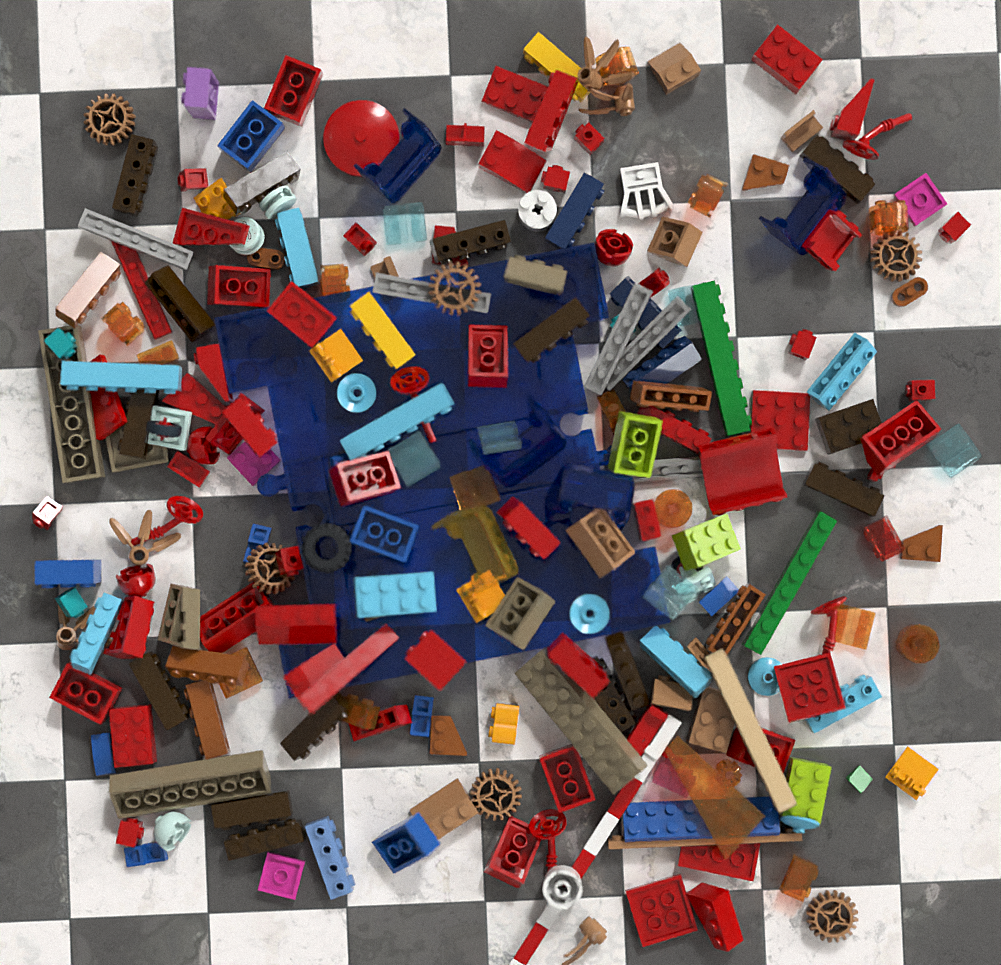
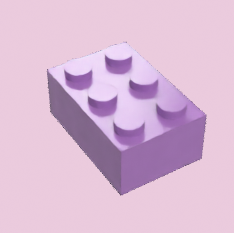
M187 67V73H184L183 84L186 85L185 92H182V104H184V107L194 119L216 120L219 81L211 69Z

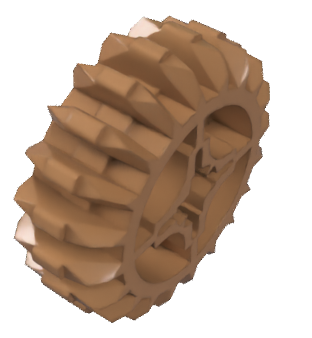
M106 93L104 94V99L97 96L98 102L91 100L92 107L86 106V109L90 112L84 113V117L88 118L83 121L85 125H88L85 130L91 132L90 137L92 139L96 138L97 143L103 140V144L107 145L110 140L111 145L114 146L115 140L121 144L122 137L125 139L129 138L126 134L127 132L133 133V130L129 127L136 125L135 122L130 121L136 118L134 114H131L134 109L128 107L130 103L127 100L123 102L124 98L122 96L117 98L115 94H112L109 98V95ZM110 106L107 111H101L102 108ZM120 108L124 114L123 123L118 120ZM96 116L101 119L100 131L96 127ZM104 117H106V118H113V120H114L115 122H113V121H112V122H111V121H108V122H107ZM112 128L119 129L114 133L106 134L107 132L109 133V131Z
M892 230L890 236L888 233H884L883 238L878 237V243L872 245L876 250L870 252L871 255L875 256L870 259V262H876L872 268H879L880 271L877 272V275L879 276L884 273V280L890 276V282H894L896 278L898 282H901L903 277L908 280L910 275L916 274L914 269L920 268V265L916 262L922 261L921 257H917V255L922 254V250H916L920 244H913L916 238L913 237L909 240L908 232L903 237L901 230L898 231L897 236L895 231ZM900 242L904 245L900 248H895L888 243ZM883 248L885 249V253L888 257L885 264L882 259ZM902 250V252L898 256V259L893 260L891 262L895 253H898ZM907 250H909L910 252L909 264L907 263L908 260L905 257V252ZM896 264L905 270L894 271L889 269V267Z
M450 262V269L447 270L442 265L443 272L440 273L439 270H435V273L439 276L437 278L431 276L435 284H428L429 287H434V291L428 292L429 295L435 294L436 296L431 299V302L438 300L439 303L436 305V308L438 309L443 305L442 312L445 313L446 309L449 308L450 315H453V309H457V314L460 315V308H463L467 313L468 309L466 306L468 304L471 308L474 307L471 300L473 299L477 302L479 300L477 297H474V294H481L480 290H475V287L481 286V283L474 284L473 281L478 279V275L471 277L470 275L474 270L471 269L467 273L465 271L467 265H464L463 269H459V262L456 263V268H452V263ZM458 272L465 275L468 279L462 282H455L450 273ZM445 276L448 288L438 293L439 282ZM449 279L455 285L464 283L458 293L460 298L454 292L445 294L451 288L449 287L451 285ZM471 284L470 296L464 301L461 290ZM453 295L460 305H449L442 299Z
M264 543L263 547L258 545L256 550L253 549L250 552L252 556L246 558L249 563H246L244 567L250 570H247L245 575L251 576L248 582L254 581L255 584L252 587L256 588L259 586V592H263L265 589L268 595L271 591L273 594H277L278 591H285V587L291 586L290 581L295 580L294 576L287 577V574L280 575L275 553L283 548L282 545H279L277 548L275 543H272L270 546L268 543ZM262 555H273L270 561L259 559ZM269 565H271L274 569V571H272L271 573L268 568ZM258 569L261 570L262 577L260 576ZM272 576L276 578H282V580L277 583L268 582L269 579L272 578Z
M496 768V774H493L492 769H489L488 776L483 771L481 772L483 779L478 776L476 777V781L479 784L472 783V787L476 790L470 791L471 795H476V797L471 798L473 803L477 802L475 808H481L478 814L482 815L485 811V819H488L490 814H492L493 821H496V815L500 816V820H504V813L507 817H510L509 810L517 811L513 805L520 806V802L516 798H522V794L516 793L521 790V786L515 787L519 783L518 779L511 781L514 775L511 773L506 777L507 770H504L501 775L499 774V768ZM495 779L506 782L510 788H500ZM490 781V791L480 795L482 786ZM493 785L495 786V790H498V792L500 791L502 793L499 794V803H497V799L491 797L494 791ZM512 794L509 804L502 808V798ZM482 801H493L497 809L488 808Z
M826 890V896L818 893L820 899L817 900L813 897L812 900L815 904H808L812 911H806V915L811 916L806 919V922L811 924L809 926L811 931L815 930L813 933L815 937L820 935L821 941H824L827 937L828 943H831L833 938L836 943H839L840 936L843 940H846V933L850 936L853 934L850 928H857L853 922L859 921L854 916L858 914V910L853 909L856 904L854 902L850 903L851 898L849 896L845 897L843 892H840L838 895L837 891L833 890L831 895ZM835 902L829 908L822 907L826 903ZM841 904L846 908V919L840 916ZM818 913L825 918L823 929L818 924ZM826 914H828V915H833V914H835V915L837 916V918H831V919H830ZM837 924L842 925V927H840L837 930L829 931L830 929L832 930V928Z

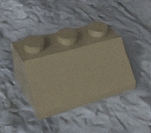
M515 255L514 258L510 257L504 282L561 296L567 271L563 270L564 267L559 265L549 267L545 266V262L539 260L529 262L526 261L525 257Z
M517 577L485 626L508 642L524 650L555 601L542 590Z

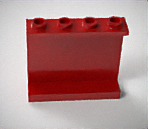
M773 428L697 445L708 505L712 515H724L729 511H741L745 507H757L767 502H779L783 498H788L783 488L776 448L778 439Z

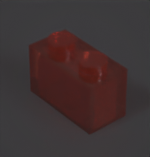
M887 515L864 527V536L874 546L873 552L877 559L880 558L883 562L904 551L905 547Z

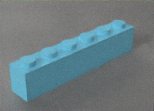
M62 361L61 385L65 386L67 390H78V387H86L87 391H98V388H105V391L117 392V389H125V392L136 393L137 389H143L144 393H156V390H164L165 394H175L176 391H181L182 368L180 366Z
M439 384L346 436L340 442L350 460L368 456L366 453L371 450L375 453L384 448L383 444L390 440L393 443L401 438L400 434L405 431L408 434L418 429V424L422 422L427 424L435 419L434 415L439 412L441 415L452 410L450 406L454 405V402L445 385Z

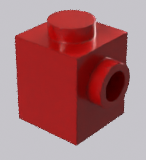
M589 122L585 126L583 124L580 125L575 131L574 140L589 155L604 143L605 138Z
M558 165L548 166L547 172L543 171L541 182L544 183L543 188L566 193L570 171L563 170V167Z
M956 212L937 231L940 233L939 236L942 240L952 244L971 224L959 212Z
M806 329L799 330L796 334L792 333L788 343L791 345L788 354L804 360L809 359L817 337L813 336V332Z
M935 380L909 381L908 385L905 386V395L908 396V401L935 399Z
M299 546L282 548L275 553L280 575L287 574V577L296 576L304 568Z
M137 817L123 818L120 821L116 844L135 848L139 843V839H142L145 828L142 827L143 822L138 821Z

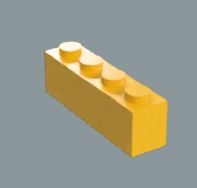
M539 32L523 49L525 60L530 64L535 63L539 67L538 70L544 76H550L552 72L555 73V70H561L578 77V72L581 68ZM578 82L572 100H578L581 103L590 92Z
M370 292L350 305L352 308L350 313L356 321L360 319L364 324L361 328L367 336L372 335L375 339L373 344L379 352L383 350L387 356L384 359L391 368L395 366L397 369L416 355Z

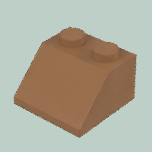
M681 43L647 61L666 95L698 77L701 72L692 54Z
M662 216L647 251L674 264L688 267L703 232L688 222Z
M659 675L658 678L653 677L649 699L651 703L691 711L692 695L678 682L670 681L668 676Z

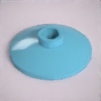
M350 374L338 386V400L348 411H365L375 401V385L370 378L363 374ZM357 389L361 391L359 397L354 396V391Z
M587 594L574 601L570 610V618L573 625L579 631L589 634L596 633L607 624L609 609L602 598ZM587 610L593 611L592 617L586 616Z
M764 657L751 665L748 672V681L751 688L758 694L771 696L780 692L774 666L781 665L778 660ZM768 673L772 676L769 681L765 680V675Z
M796 816L781 817V821L793 827V832L804 834L805 830L814 829L820 825L819 822Z

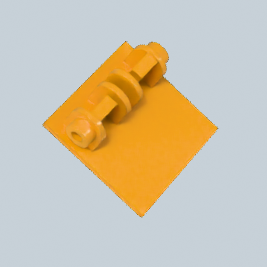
M222 178L194 197L202 213L227 220L232 216L237 217L241 214L236 215L223 198L224 189L227 186Z
M342 329L309 350L330 382H333L363 361Z
M490 570L457 589L458 594L476 623L494 613L505 596Z
M907 746L885 778L917 800L919 796L922 797L926 793V786L939 769Z

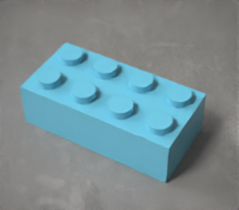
M433 572L353 579L356 618L436 611Z

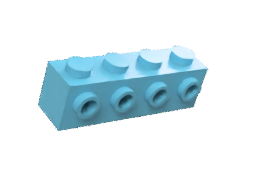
M300 208L277 213L278 219H275L277 230H281L283 236L280 237L282 249L286 248L287 256H284L286 266L291 267L292 274L289 275L290 282H294L301 289L320 284Z
M854 333L807 390V393L818 405L829 411L874 357L877 350L866 338Z
M103 593L101 598L98 597L94 606L96 610L93 615L90 614L86 625L88 627L85 632L82 631L78 642L80 644L77 649L72 651L70 656L74 669L92 674L115 625L122 606V599L107 593Z
M655 625L640 640V647L696 699L711 684V672L706 667H701L692 654H687L678 641H673L664 628L660 629Z
M863 674L855 678L854 683L841 685L840 689L846 709L805 719L811 732L816 733L882 698L872 677Z

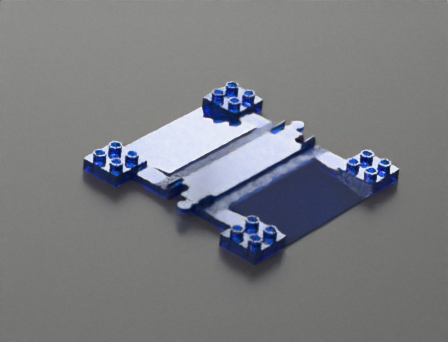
M594 242L523 256L529 262L539 260L545 262V266L559 265L564 267L563 270L567 271L561 296L504 282L509 259L467 267L465 270L467 273L471 269L474 270L470 275L471 277L478 275V279L473 280L474 284L481 283V286L475 287V290L491 294L488 313L468 310L466 313L464 309L460 308V315L457 314V309H453V315H450L449 308L446 309L445 313L442 312L443 305L437 309V304L375 293L373 292L374 286L313 298L337 317V320L317 344L342 329L363 360L333 382H330L309 350L312 348L267 312L270 307L214 318L229 394L236 395L268 388L284 474L277 476L272 474L262 475L257 482L259 493L266 497H272L279 491L288 490L293 512L304 510L312 504L320 506L324 513L323 521L320 524L339 526L346 531L350 540L364 505L420 526L406 563L352 543V553L348 562L341 569L329 573L318 572L306 564V560L302 556L301 545L306 533L312 527L308 525L296 527L295 531L304 567L303 572L310 605L336 604L337 643L335 644L343 657L349 656L385 624L399 637L393 645L343 688L420 673L405 659L407 657L405 653L411 646L414 645L416 647L421 642L419 638L425 631L429 633L432 630L467 663L549 647L562 632L573 642L611 635L622 630L627 632L671 623L655 546L634 550L635 553L600 578L566 531L601 505L609 514L600 467L608 465L612 445H610L606 450L597 451L592 429L582 430L577 435L569 436L560 428L561 419L568 414L577 416L589 414L574 336L571 335L565 341L561 338L556 342L557 347L550 352L545 350L540 354L542 358L534 364L531 362L527 364L513 346V343L575 297L590 315L587 319L589 323L586 325L609 320ZM450 273L455 282H462L468 279L461 273ZM432 274L412 279L435 284L431 276L437 278L439 275ZM443 276L439 284L448 286V282L445 276ZM449 279L451 287L460 288L464 285V283H462L461 285H455L454 283H452L451 279ZM471 284L462 289L471 290ZM368 292L372 294L416 354L397 369L395 366L391 368L384 359L387 357L383 350L381 352L377 350L373 344L375 339L372 335H366L361 328L364 324L360 319L356 321L350 313L352 310L350 305ZM469 325L507 326L508 380L506 388L468 387ZM406 367L425 369L429 375V382L422 390L417 392L418 396L439 384H444L454 402V405L450 406L452 410L443 415L439 412L434 415L435 419L429 422L437 441L430 444L422 424H418V429L409 434L405 431L400 434L401 438L393 443L389 440L383 444L384 448L375 453L371 450L366 453L370 456L389 451L401 488L391 494L341 507L329 473V469H331L329 457L346 453L340 442L341 439L412 400L410 394L398 393L392 389L390 381L397 371ZM350 374H363L370 378L375 385V401L365 411H348L338 400V386ZM412 374L404 375V376L401 377V379H404L406 376H409V375H412ZM357 389L354 391L355 397H359L361 395L360 390ZM512 496L522 502L560 542L545 559L540 556L536 558L528 550L530 546L526 542L524 544L516 538L517 533L513 529L510 531L502 523L504 520L496 513ZM325 536L317 541L315 550L320 558L329 560L336 556L338 544L332 537ZM490 570L505 595L518 577L545 592L555 603L525 649L522 650L485 626L493 613L476 623L458 594L457 589ZM433 572L436 611L356 618L354 578ZM587 594L602 598L609 609V619L605 627L591 634L579 631L573 625L570 618V610L574 601ZM587 610L586 616L592 617L593 611ZM334 643L278 644L284 676ZM286 682L288 698H295L296 696Z

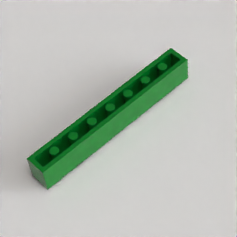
M715 280L693 285L690 288L725 436L750 431L752 421L750 415H747L745 410L748 404L746 397H742L741 389H743L741 377L738 378L736 370H739L737 359H733L734 345L732 340L729 341L727 334L730 333L728 322H725L723 317L726 311L724 304L720 303L719 300L721 295L720 286L715 283Z
M821 511L816 512L742 643L743 646L762 655L837 520Z

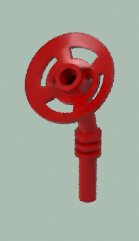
M908 113L894 119L889 118L881 121L878 126L866 133L862 138H859L858 141L845 140L842 146L848 152L858 157L877 160L879 153L869 145V141L881 132L890 131L897 125L911 121L912 115Z
M406 367L397 371L392 376L390 381L391 387L398 393L410 394L411 399L418 397L417 392L428 384L429 375L423 368ZM412 374V375L406 376L404 379H401V377L404 376V375ZM420 423L429 443L437 441L430 424Z
M184 496L169 498L166 507L175 518L161 527L157 526V528L151 529L148 540H155L156 537L164 536V533L182 522L190 524L200 522L203 518L202 508L195 501ZM193 510H195V512H196V514H197V518H196V517H192V516H193V513H192ZM135 537L130 542L133 546L140 544L141 539Z
M846 596L831 600L810 612L811 615L826 614L827 617H830L828 637H825L826 641H824L822 646V654L834 650L838 619L837 608L846 601Z
M547 809L537 813L529 823L531 835L548 842V855H546V858H548L546 860L548 863L546 864V867H548L547 872L552 867L557 866L555 864L557 863L556 858H558L556 855L555 837L560 835L567 825L564 813H559L556 809ZM548 816L558 817L556 821L553 819H546V817ZM538 821H540V823L537 826V830H535L536 824L538 823Z

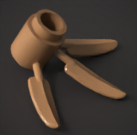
M585 36L584 57L586 66L579 70L578 81L589 92L591 88L598 91L602 87L603 82H608L609 85H616L627 82L634 77L633 72L610 75L608 78L603 79L597 73L601 67H607L613 59L620 44L618 39L613 42L599 60V65L594 70L592 68V65L595 64L591 40Z
M630 83L626 86L617 87L614 96L591 88L590 92L593 96L605 101L615 100V107L596 110L578 109L579 112L584 114H607L609 111L616 110V113H620L621 116L631 115L632 111L635 110L633 87Z
M147 510L142 519L138 538L141 539L140 546L134 547L130 542L132 537L116 519H109L111 528L122 544H128L131 548L129 559L137 566L144 565L148 561L150 552L154 550L160 552L181 538L180 533H174L152 544L153 547L148 550L143 547L144 540L149 539L152 524V511ZM136 553H142L143 558L137 560L135 558Z
M58 605L59 623H63V627L56 634V644L60 649L70 650L75 646V643H79V639H76L75 631L79 628L84 629L87 626L86 623L90 614L93 615L96 610L94 606L75 622L76 626L72 629L67 627L70 618L65 616ZM108 639L104 647L110 646L112 639Z
M588 916L579 925L584 937L564 957L567 958L573 955L586 943L587 939L589 942L580 952L562 963V965L571 964L580 958L591 944L595 945L598 943L600 945L607 938L605 935L607 930L595 918L592 919Z

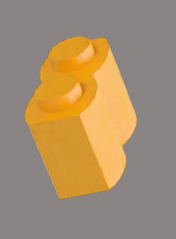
M496 703V707L492 706L491 718H494V726H490L488 736L492 738V742L515 745L519 705Z

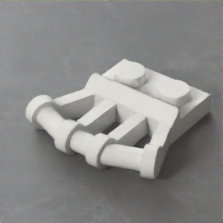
M658 162L620 168L624 191L620 217L628 216L644 220V217L651 216L655 218L665 210L674 208L672 201L662 187ZM653 189H657L664 200V203L657 207L655 206ZM647 190L650 209L643 210L640 191ZM629 193H634L637 211L627 209Z

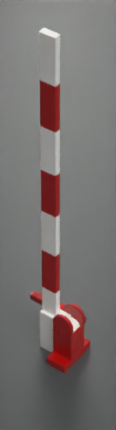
M649 701L650 705L646 706L642 716L627 737V741L648 766L620 789L572 864L571 868L578 872L581 879L659 757L662 755L678 764H681L683 761L680 756L673 753L672 749L667 746L681 725V721L669 713L667 714L665 709L651 703V701ZM562 884L559 886V889L563 890V888H566V885ZM549 903L546 905L509 965H527L562 909H557Z

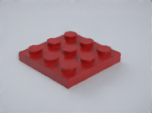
M753 390L751 406L752 426H750V433L773 428L778 442H776L777 449L808 451L810 395L808 393Z
M830 652L774 666L789 723L846 709Z
M681 874L625 890L642 947L698 931Z

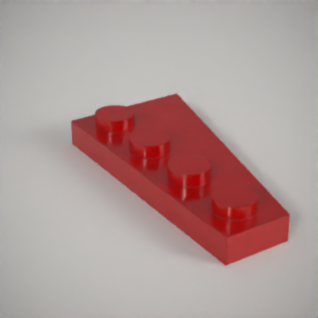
M182 208L172 243L178 246L245 245L250 226Z
M101 354L90 361L108 363L105 355ZM98 388V391H90L96 440H103L128 421L118 392L105 391V388Z
M760 843L680 847L677 866L754 882Z

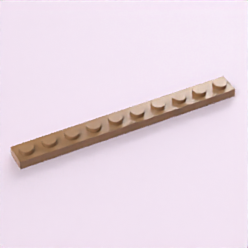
M786 827L785 831H780V835L625 842L623 835H612V838H608L607 841L609 849L802 841V834L793 832V827Z

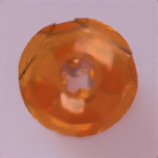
M619 47L607 67H601L598 71L603 79L608 78L610 75L633 72L634 76L639 74L630 47ZM605 53L595 58L596 67L599 65L598 62ZM603 82V86L609 85L608 82Z
M709 173L706 176L702 175L697 184L700 187L698 192H693L688 201L691 204L690 208L710 218L712 214L709 211L715 210L725 191L721 188L722 186L727 187L728 183Z
M886 200L875 201V205L869 208L870 233L872 234L875 231L877 236H883L884 233H888L890 236L892 231H895V233L899 230H902V233L909 230L906 201L896 200L894 203H887Z
M343 263L320 265V270H324V272H321L322 275H320L322 297L326 296V299H323V304L347 302V299L351 297L350 285H346V280L349 277L348 266H344Z
M124 302L113 306L101 317V320L104 323L106 322L114 335L128 347L144 332L145 326L137 316L133 318L130 308Z
M670 489L661 492L654 499L660 525L676 528L684 525L690 519L692 502L684 492ZM675 504L677 511L670 514V509L667 507L668 505Z
M909 624L899 632L896 648L904 659L920 664L931 661L936 657L939 652L940 643L936 632L932 628L921 624ZM916 640L919 641V643H921L920 647L916 646Z

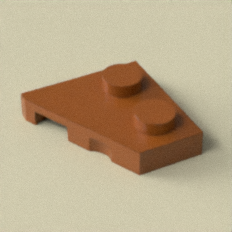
M753 154L742 190L747 191L749 189L783 185L790 165Z
M937 525L903 539L901 559L940 562L943 525Z
M432 715L430 754L467 756V751L451 716Z

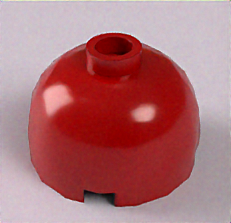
M616 229L600 231L594 244L596 258L602 264L610 267H618L624 264L629 259L633 249L631 238L624 232L622 235L617 233Z
M212 426L199 427L191 432L188 438L186 451L192 460L198 464H215L220 457L217 447L205 439Z
M146 564L147 567L143 568L134 565L121 570L120 576L116 574L120 590L128 596H138L141 598L147 596V593L151 591L156 582L153 565Z

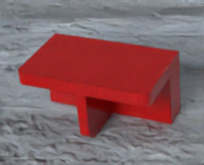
M464 123V125H447L446 145L484 147L485 126H467V123Z

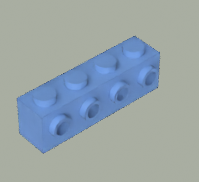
M329 816L307 823L305 829L330 899L353 892V886L356 885L355 879L352 874L349 875L348 873L349 863L347 857L342 856L341 849H343L340 838L336 839L334 833L336 826L333 819L330 820Z

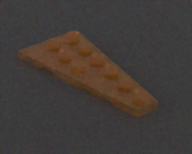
M677 736L664 751L726 860L765 815Z

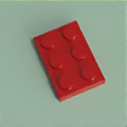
M495 66L482 98V103L533 123L534 115L542 103V95L545 90L547 91L548 86Z
M292 281L267 310V312L311 348L318 343L337 320V317Z
M240 393L238 397L246 398L253 407L250 409L254 414L259 413L261 416L265 410L243 393ZM222 415L221 419L205 438L228 455L242 441L241 435L233 428L224 415Z

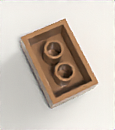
M707 687L699 695L687 741L691 744L726 753L735 723L718 689Z

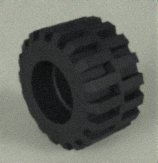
M316 525L306 533L302 540V556L305 558L306 564L318 572L329 573L341 569L348 562L352 553V543L350 542L349 535L337 525ZM325 536L332 537L338 544L336 556L329 560L320 558L315 550L317 541Z

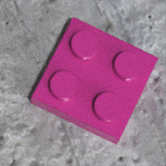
M927 173L893 195L914 226L947 205V202Z
M245 441L227 457L252 486L258 483L281 461L271 449L261 457L256 456Z
M268 851L258 890L295 900L305 861Z

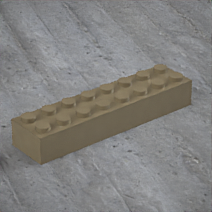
M69 325L39 330L62 482L68 484L104 478L105 471L100 440H96L91 393L86 390V387H78V390H67L65 386L61 385L62 361L87 362L82 327L77 325L76 328H73ZM57 328L62 329L65 333L69 332L76 339L74 343L78 347L75 349V354L69 359H60L44 342Z
M548 645L514 674L614 795L648 765L595 700L575 680L567 676L558 664L555 665L548 659Z
M263 750L111 775L109 780V795L118 819L271 793V775Z

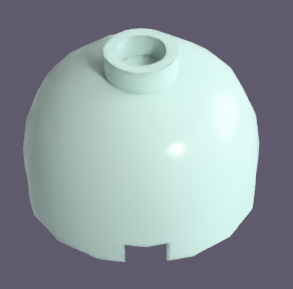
M173 811L160 815L155 821L156 825L153 834L158 845L165 851L174 849L176 846L173 844L177 841L181 843L191 828L189 823L191 820L182 813Z

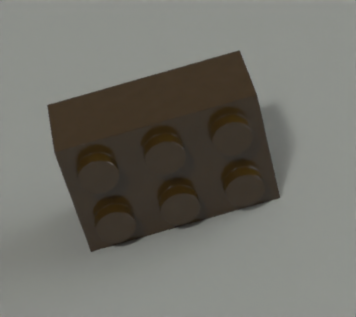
M874 399L815 419L827 455L862 444L861 438L882 424Z

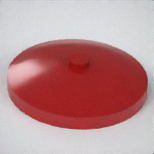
M356 100L340 106L333 112L326 123L323 140L326 153L335 167L351 176L369 177L384 171L393 162L399 150L400 133L394 117L387 109L372 101Z

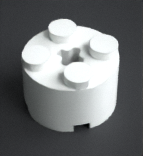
M534 190L525 194L521 198L518 207V217L521 224L534 232L548 229L553 224L557 212V206L553 197L548 192ZM538 207V209H542L540 211V215H537L536 212H533L534 208Z
M559 865L552 867L546 873L543 880V893L547 902L557 909H567L580 900L582 881L576 870L569 866ZM562 884H565V885H566V888H563V890H560V889H559V886H561Z

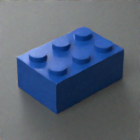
M252 100L217 146L222 152L251 173L283 132L285 126Z
M364 505L350 542L406 563L420 526Z
M101 560L35 561V584H41V588L58 587V584H61V588L77 587V584H80V587H96V583L102 582Z
M419 812L385 830L372 841L393 874L427 857L441 845Z

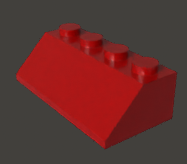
M916 400L861 438L866 462L880 476L933 440L942 429Z
M252 582L200 616V638L204 647L211 652L224 653L256 632L255 607L274 605L265 590L259 592V586L253 588L252 586L255 583Z
M336 604L265 605L255 607L256 631L259 645L337 643Z

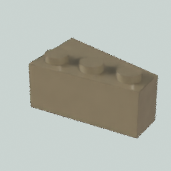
M170 583L157 640L182 648L200 650L199 589Z

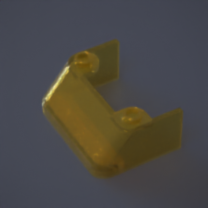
M479 506L451 513L431 526L432 530L445 527L448 535L453 539L462 538L474 563L477 573L471 577L473 587L462 593L464 597L483 592L518 574L517 563L492 511L487 506Z

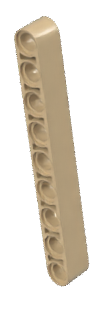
M720 649L704 657L777 812L780 814L796 806L795 798L723 649Z

